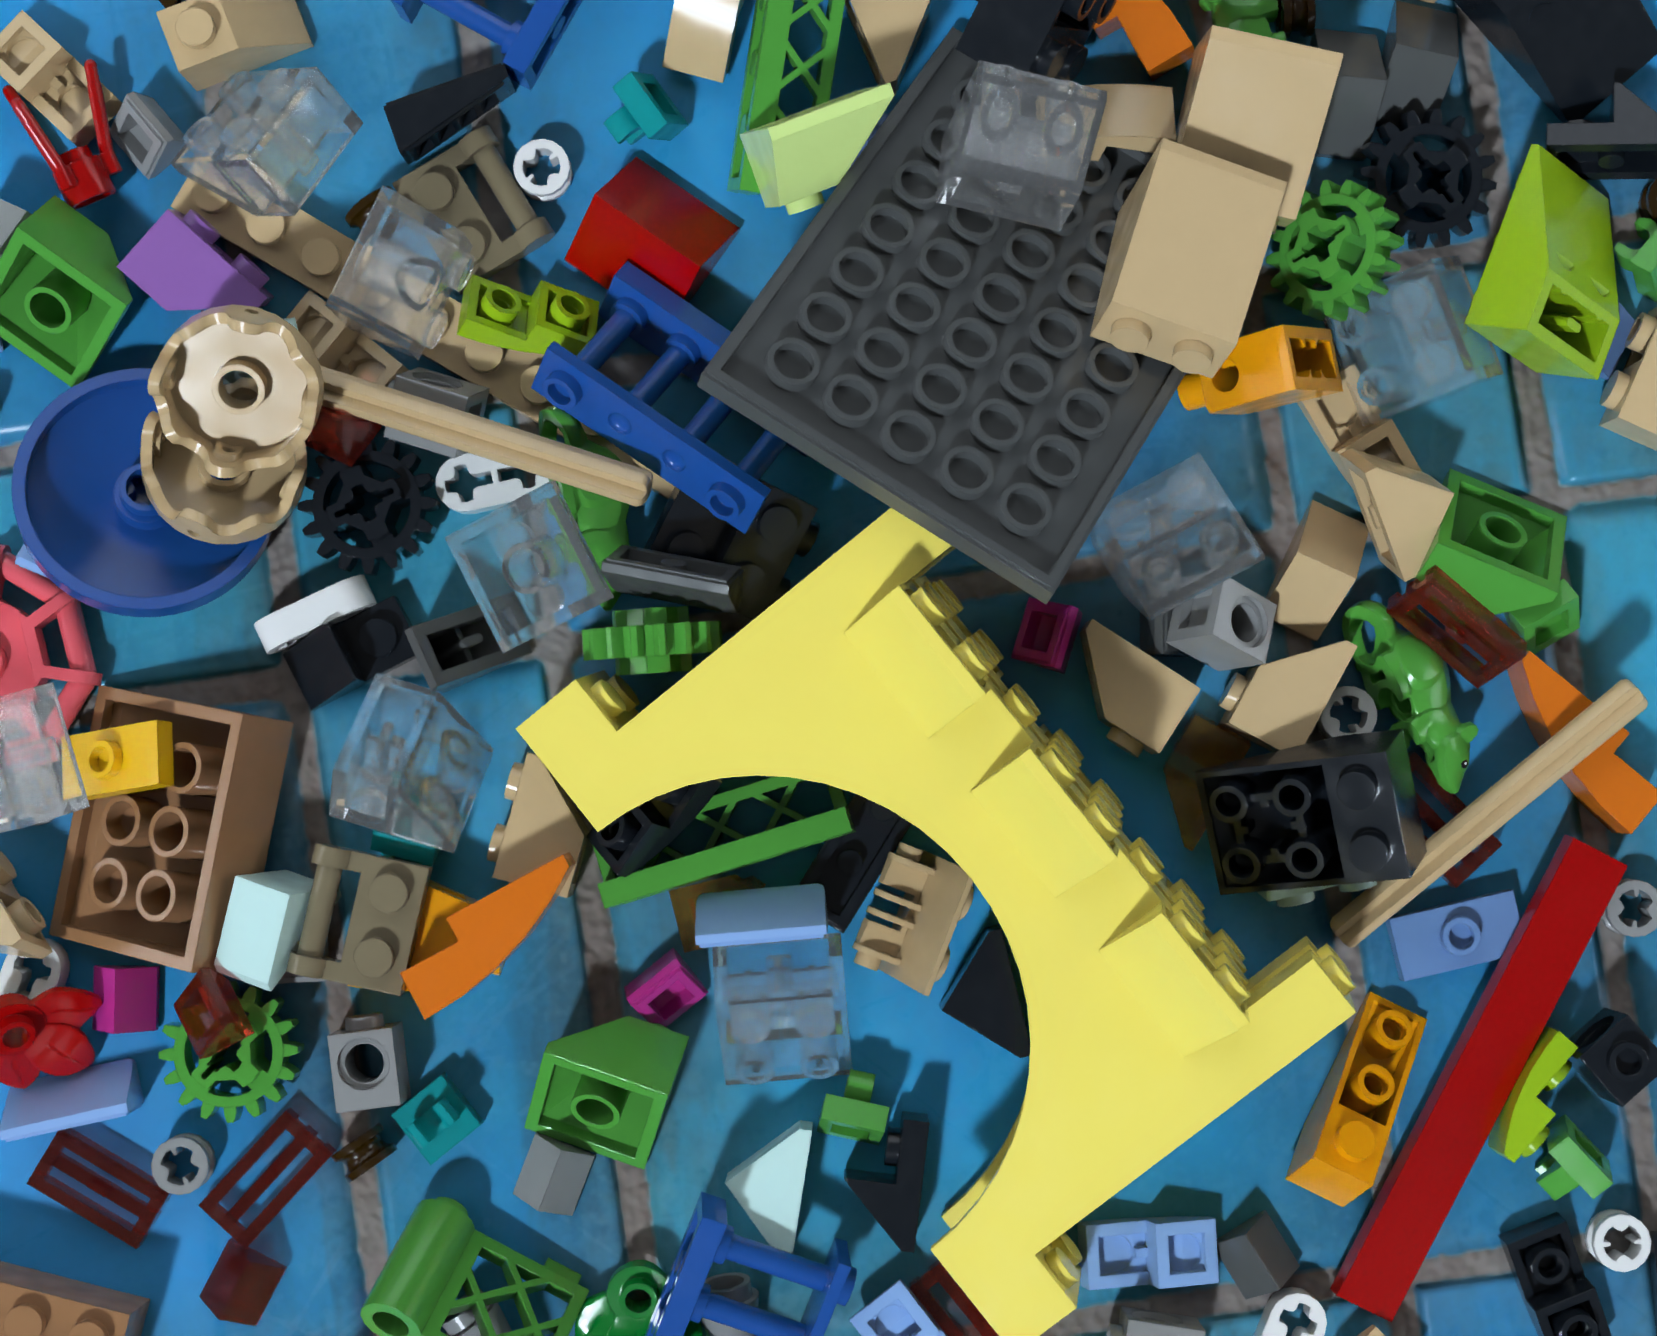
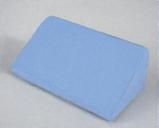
M819 883L702 893L698 895L696 900L695 944L699 945V948L824 938L828 932L825 888Z
M126 1058L90 1066L69 1076L50 1075L36 1078L25 1089L11 1087L8 1091L0 1124V1139L10 1142L127 1116L144 1103L135 1060Z

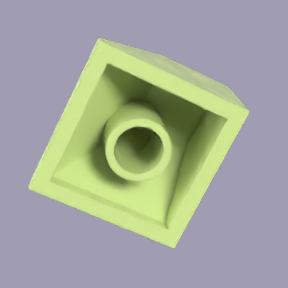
M891 83L856 90L739 134L765 208L785 205L788 215H792L824 203L821 191L834 187L841 182L895 96Z

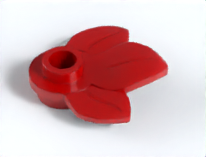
M53 987L31 1000L27 996L18 993L1 995L0 1082L14 1088L25 1089L36 1080L40 1071L53 1076H69L93 1064L95 1061L94 1048L80 1028L103 1004L101 997L91 991L74 987Z

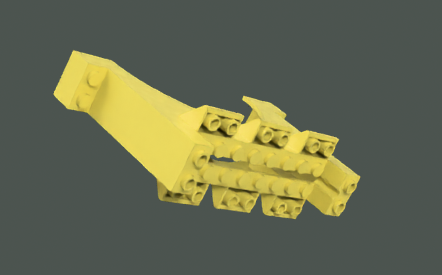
M889 508L640 713L635 709L640 702L632 688L619 675L616 676L615 674L610 678L605 670L575 679L515 729L597 832L637 806L657 796L688 785L720 778L743 776L791 777L824 783L846 790L893 811L929 836L966 872L992 908L1008 939L1020 972L1027 1003L1030 1034L1029 1076L1020 1111L1005 1142L988 1168L968 1191L942 1213L941 1217L951 1229L935 1242L930 1250L999 1336H1040L1077 1308L1082 1269L1078 1263L1083 1259L1078 1248L1065 1232L1354 1015L1356 1010L1350 992L1356 988V985L1349 977L1352 975L1350 970L1332 947L1326 943L1317 949L1307 936L1303 937L1247 980L1244 975L1247 969L1242 962L1245 960V956L1222 928L1213 934L1203 921L1206 918L1202 913L1205 907L1190 886L1182 878L1173 884L1164 872H1161L1165 867L1146 841L1139 837L1134 842H1131L1122 831L1123 821L1121 820L1123 817L1121 812L1124 809L1123 804L1103 779L1100 778L1092 784L1079 767L1082 765L1080 761L1084 759V756L1071 738L1061 728L1052 734L1045 724L1038 727L1035 721L1041 712L1028 694L1017 683L1008 689L1000 678L1004 673L997 665L1004 659L1002 653L982 629L972 634L959 619L957 614L964 607L952 590L941 579L931 583L926 576L921 577L956 548L896 510Z

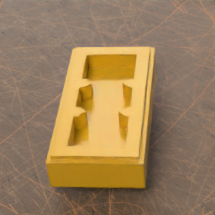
M156 719L59 737L60 801L81 802L174 786L172 722Z

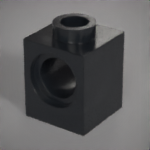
M1604 1007L1569 1038L1579 1048L1568 1060L1600 1098L1623 1107L1657 1077V1047L1628 1014Z

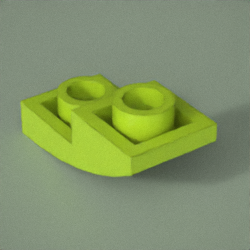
M472 274L463 290L457 335L500 348L545 354L547 347L555 341L574 355H577L596 334L600 302L543 280L540 281L533 295L530 296L508 286Z
M1548 1026L1544 1027L1489 1133L1488 1146L1497 1154L1513 1163L1521 1155L1523 1157L1532 1155L1544 1143L1550 1132L1546 1125L1556 1115L1537 1096L1542 1090L1548 1092L1562 1082L1572 1067V1063L1568 1059L1579 1048L1559 1030Z

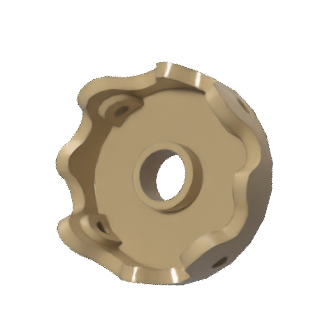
M232 304L209 308L190 317L177 328L152 367L147 389L148 394L155 401L165 437L171 443L180 444L195 452L203 460L205 470L210 475L225 479L234 478L256 469L278 467L287 462L308 438L318 420L323 405L324 381L320 364L309 342L293 325L278 315L258 307ZM231 371H242L249 374L258 386V396L246 401L235 399L226 391L223 384V376Z
M242 377L234 383L224 384L228 394L235 399L246 401L258 396V386L253 378ZM153 410L145 419L141 433L140 462L142 479L148 499L157 513L169 525L190 538L211 544H240L256 540L275 530L292 514L300 501L307 478L305 442L283 465L248 471L231 480H219L212 477L205 470L203 460L195 452L180 444H173L165 437L157 412Z

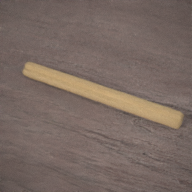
M320 365L324 381L322 406L635 507L646 503L651 493L653 474L649 470Z
M1623 679L1616 683L1425 841L1427 853L1411 878L1377 881V885L1366 889L1333 916L1330 926L1335 935L1349 948L1359 944L1644 711L1648 706L1646 697L1628 679Z

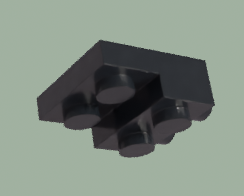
M759 479L761 483L771 489V492L751 528L746 534H743L726 521L715 517L703 505L674 487L644 549L741 566V569H745L738 613L754 620L790 590L791 582L784 575L794 555L804 557L814 545L820 525L812 519L818 508Z

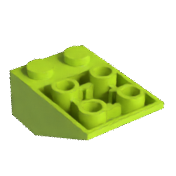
M1531 144L1521 173L1516 180L1515 189L1499 232L1495 236L1493 248L1478 288L1473 295L1464 324L1536 373L1598 380L1620 322L1609 200L1542 146Z

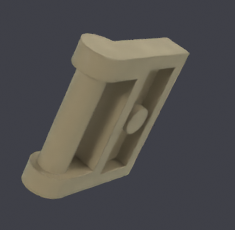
M489 125L471 131L455 146L392 183L460 295L463 294V290L472 274L488 279L540 248L555 236V232L546 217L537 216L499 154L497 147L500 145V142ZM474 163L477 164L517 230L512 236L502 242L460 174L461 171Z
M316 842L311 862L317 864L299 946L297 951L290 952L286 971L299 976L324 979L402 996L405 993L406 984L400 973L411 966L433 867ZM349 870L361 873L342 958L339 960L323 956L342 871Z

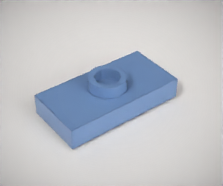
M1505 889L1390 917L1385 923L1399 980L1409 981L1501 959L1520 922V916L1514 891Z

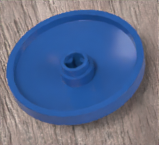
M131 368L103 373L89 378L59 395L45 407L26 432L18 449L12 474V502L16 522L26 549L36 565L46 577L71 597L99 610L131 617L175 615L193 610L219 598L236 586L250 572L264 552L272 534L271 531L256 540L240 544H211L192 539L175 530L157 513L148 499L142 479L140 462L141 433L145 419L153 410L158 413L155 401L148 394L147 389L152 368ZM212 476V477H214V478H216V479H219V480H231V479H233V478H225V479H224V478H218V477Z

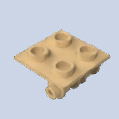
M899 842L896 853L889 851L878 882L905 892L904 897L875 887L873 894L900 904L897 915L868 905L866 912L893 922L891 928L864 918L852 948L858 950L853 962L874 971L879 969L917 992L929 997L934 982H937L947 969L950 958L948 946L958 921L965 917L971 907L974 895L973 881L959 865L927 851Z

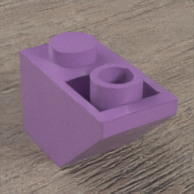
M167 209L116 266L166 311L202 310L232 304L263 307L267 306L274 298L263 287L270 278L242 253L233 260L214 242L221 234L193 209H190L185 216L178 210Z

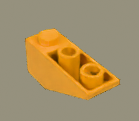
M1371 991L1366 994L1304 1123L1285 1178L1286 1180L1341 1207L1346 1206L1373 1186L1427 1022L1426 1018Z

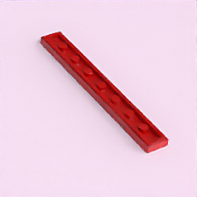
M1564 835L1330 1287L1338 1297L1390 1322L1393 1321L1628 865L1574 837Z

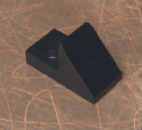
M1614 82L1608 123H1594L1584 119L1571 120L1566 123H1547L1545 150L1584 180L1657 179V112L1623 84Z
M394 595L337 625L330 622L325 623L283 654L311 711H315L416 658L404 632L412 624L398 597Z
M902 1111L900 1128L888 1126L884 1165L895 1166V1174L844 1169V1179L898 1248L904 1252L914 1253L930 1122L927 1114Z

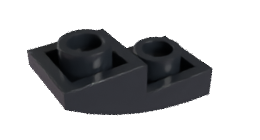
M720 779L706 781L657 796L626 812L599 832L592 827L586 838L617 875L627 877L669 845L694 820L723 782Z
M1558 1212L1498 1235L1515 1282L1538 1336H1611L1596 1289L1585 1277L1567 1222Z

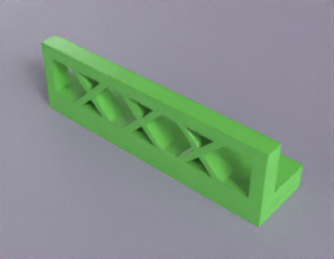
M756 0L727 191L746 195L760 194L739 134L786 117L778 106L781 88L799 76L813 96L812 107L830 101L845 0H828L826 16L818 5L823 0H801L804 5L794 12V0ZM809 11L822 30L823 38L821 49L802 62L788 41L790 25ZM786 57L794 69L783 76ZM819 61L815 81L808 69Z
M771 777L714 795L695 817L715 828L703 851L686 856L667 845L660 853L646 863L643 870L633 872L627 877H618L593 846L604 881L597 884L604 908H615L856 832L842 789L827 785L834 809L808 818L787 807L798 784L807 780L791 777ZM787 787L780 802L763 795ZM755 798L776 809L764 832L747 837L727 826L740 801ZM727 806L719 822L703 814ZM783 813L797 820L776 827ZM722 833L736 839L735 841L716 846ZM662 852L675 858V860L656 865Z

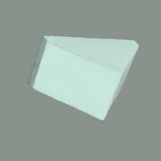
M289 870L236 875L214 961L216 971L271 992L286 972L290 952L298 950L314 879ZM339 888L337 892L335 905L342 896Z
M803 1120L795 1123L728 1172L725 1181L729 1190L768 1244L792 1254L813 1122Z

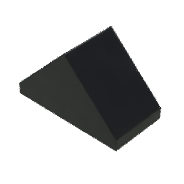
M998 925L986 927L939 1006L946 1014L1019 1058L1027 1057L1030 1054V1040L1002 929Z

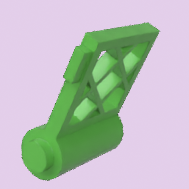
M438 1197L436 1199L422 1200L416 1205L363 1304L360 1316L364 1324L378 1336H448L440 1331L447 1316L472 1310L481 1336H545L552 1333V1336H569L589 1290L578 1284L582 1277L581 1274L549 1257L544 1265H541L475 1230L474 1224L462 1204L448 1197ZM477 1256L501 1267L508 1286L480 1293L471 1269ZM463 1286L467 1297L456 1300ZM544 1290L567 1302L561 1318L538 1324L527 1294ZM513 1299L524 1328L496 1335L486 1306Z

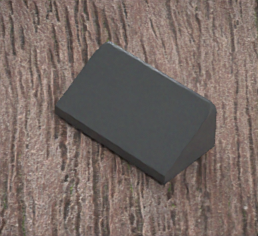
M621 545L601 563L602 574L610 586L620 593L730 614H737L740 609L745 569H741V566L628 545Z

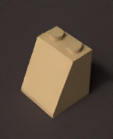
M1212 25L1194 49L1176 129V142L1286 181L1285 194L1272 234H1275L1277 226L1286 227L1297 219L1340 71L1343 53Z
M1162 138L1118 212L1090 337L1108 342L1119 350L1139 353L1174 365L1182 372L1200 374L1212 379L1238 343L1285 194L1287 182Z

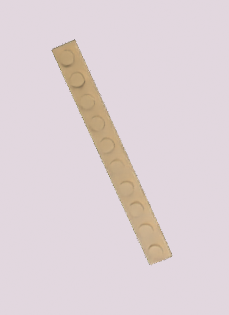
M202 152L171 204L174 210H178L185 216L190 209H193L221 234L220 237L461 379L490 388V396L538 423L540 411L553 406L545 397L531 388L544 354L500 348L457 335L461 310L460 302ZM581 423L589 440L606 447L622 462L649 470L653 474L651 490L669 499L675 486ZM557 427V435L564 438L562 432Z

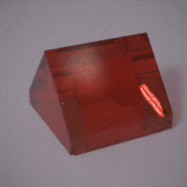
M322 406L318 420L312 432L305 440V444L352 467L379 432L382 425Z
M209 967L200 969L174 1003L176 1013L200 1059L210 1057L255 1033L229 979Z
M230 1238L199 1297L218 1320L256 1326L287 1267Z

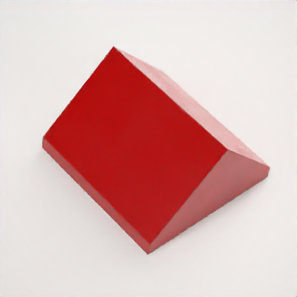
M635 157L594 194L564 260L607 291L614 275L628 261L689 303L739 233L740 228L644 161Z

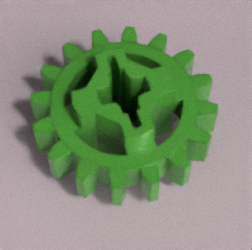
M1347 179L1342 186L1330 180H1323L1320 187V196L1305 189L1301 202L1302 207L1299 209L1296 221L1286 226L1285 230H1276V233L1271 235V239L1280 243L1279 251L1266 257L1267 264L1281 270L1270 283L1273 288L1286 293L1283 299L1285 305L1302 311V314L1316 320L1323 321L1327 316L1342 322L1347 320L1349 307L1362 313L1370 310L1367 295L1371 291L1384 296L1388 293L1389 289L1381 278L1385 271L1399 272L1401 265L1390 259V252L1404 245V238L1389 231L1400 218L1397 213L1384 207L1386 202L1384 196ZM1352 211L1357 215L1353 218L1346 215L1337 218L1336 213ZM1319 283L1326 286L1330 283L1333 289L1317 291L1312 285Z
M689 606L612 611L613 627L581 630L583 661L615 659L616 676L691 671L693 669L692 654L712 653L723 645L721 621L690 622Z
M229 980L223 982L220 997L213 987L208 985L197 990L200 1006L189 1000L182 1001L176 1006L179 1015L184 1021L183 1023L171 1022L164 1025L162 1032L175 1039L174 1046L159 1051L158 1054L159 1059L174 1061L176 1070L170 1072L164 1078V1082L166 1085L178 1082L183 1083L186 1089L178 1101L182 1106L195 1099H199L203 1102L201 1118L208 1119L214 1116L218 1109L222 1107L224 1108V1116L227 1123H234L241 1118L244 1105L255 1118L266 1112L264 1095L276 1103L286 1097L287 1092L279 1081L280 1079L293 1080L299 1077L301 1070L289 1063L288 1060L289 1056L304 1050V1043L289 1041L287 1032L293 1030L299 1024L298 1018H288L283 1021L280 1019L277 1013L285 1002L281 996L265 1004L261 1001L262 988L251 985L244 995H240L237 980ZM231 1008L239 1009L249 1014L240 1022H228L223 1016H216L213 1012L219 1009ZM248 1033L240 1042L242 1046L236 1053L238 1060L216 1069L224 1060L223 1055L228 1049L225 1042ZM267 1033L272 1044L271 1062L265 1057L264 1036ZM193 1041L198 1045L199 1066L197 1068L192 1057ZM235 1080L243 1088L248 1086L251 1090L241 1093H229L218 1090L215 1087L222 1081Z

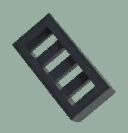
M499 63L387 102L386 106L383 107L398 150L405 161L411 164L516 91L505 65Z

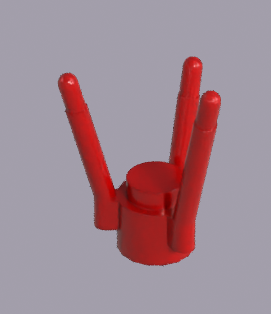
M93 59L86 60L84 68L99 149L98 155H93L88 145L71 149L59 155L17 91L11 85H6L3 88V94L13 108L14 113L51 168L52 175L65 202L75 210L96 203L115 193L116 188L110 176L123 171L113 150L102 84L100 83L97 63Z

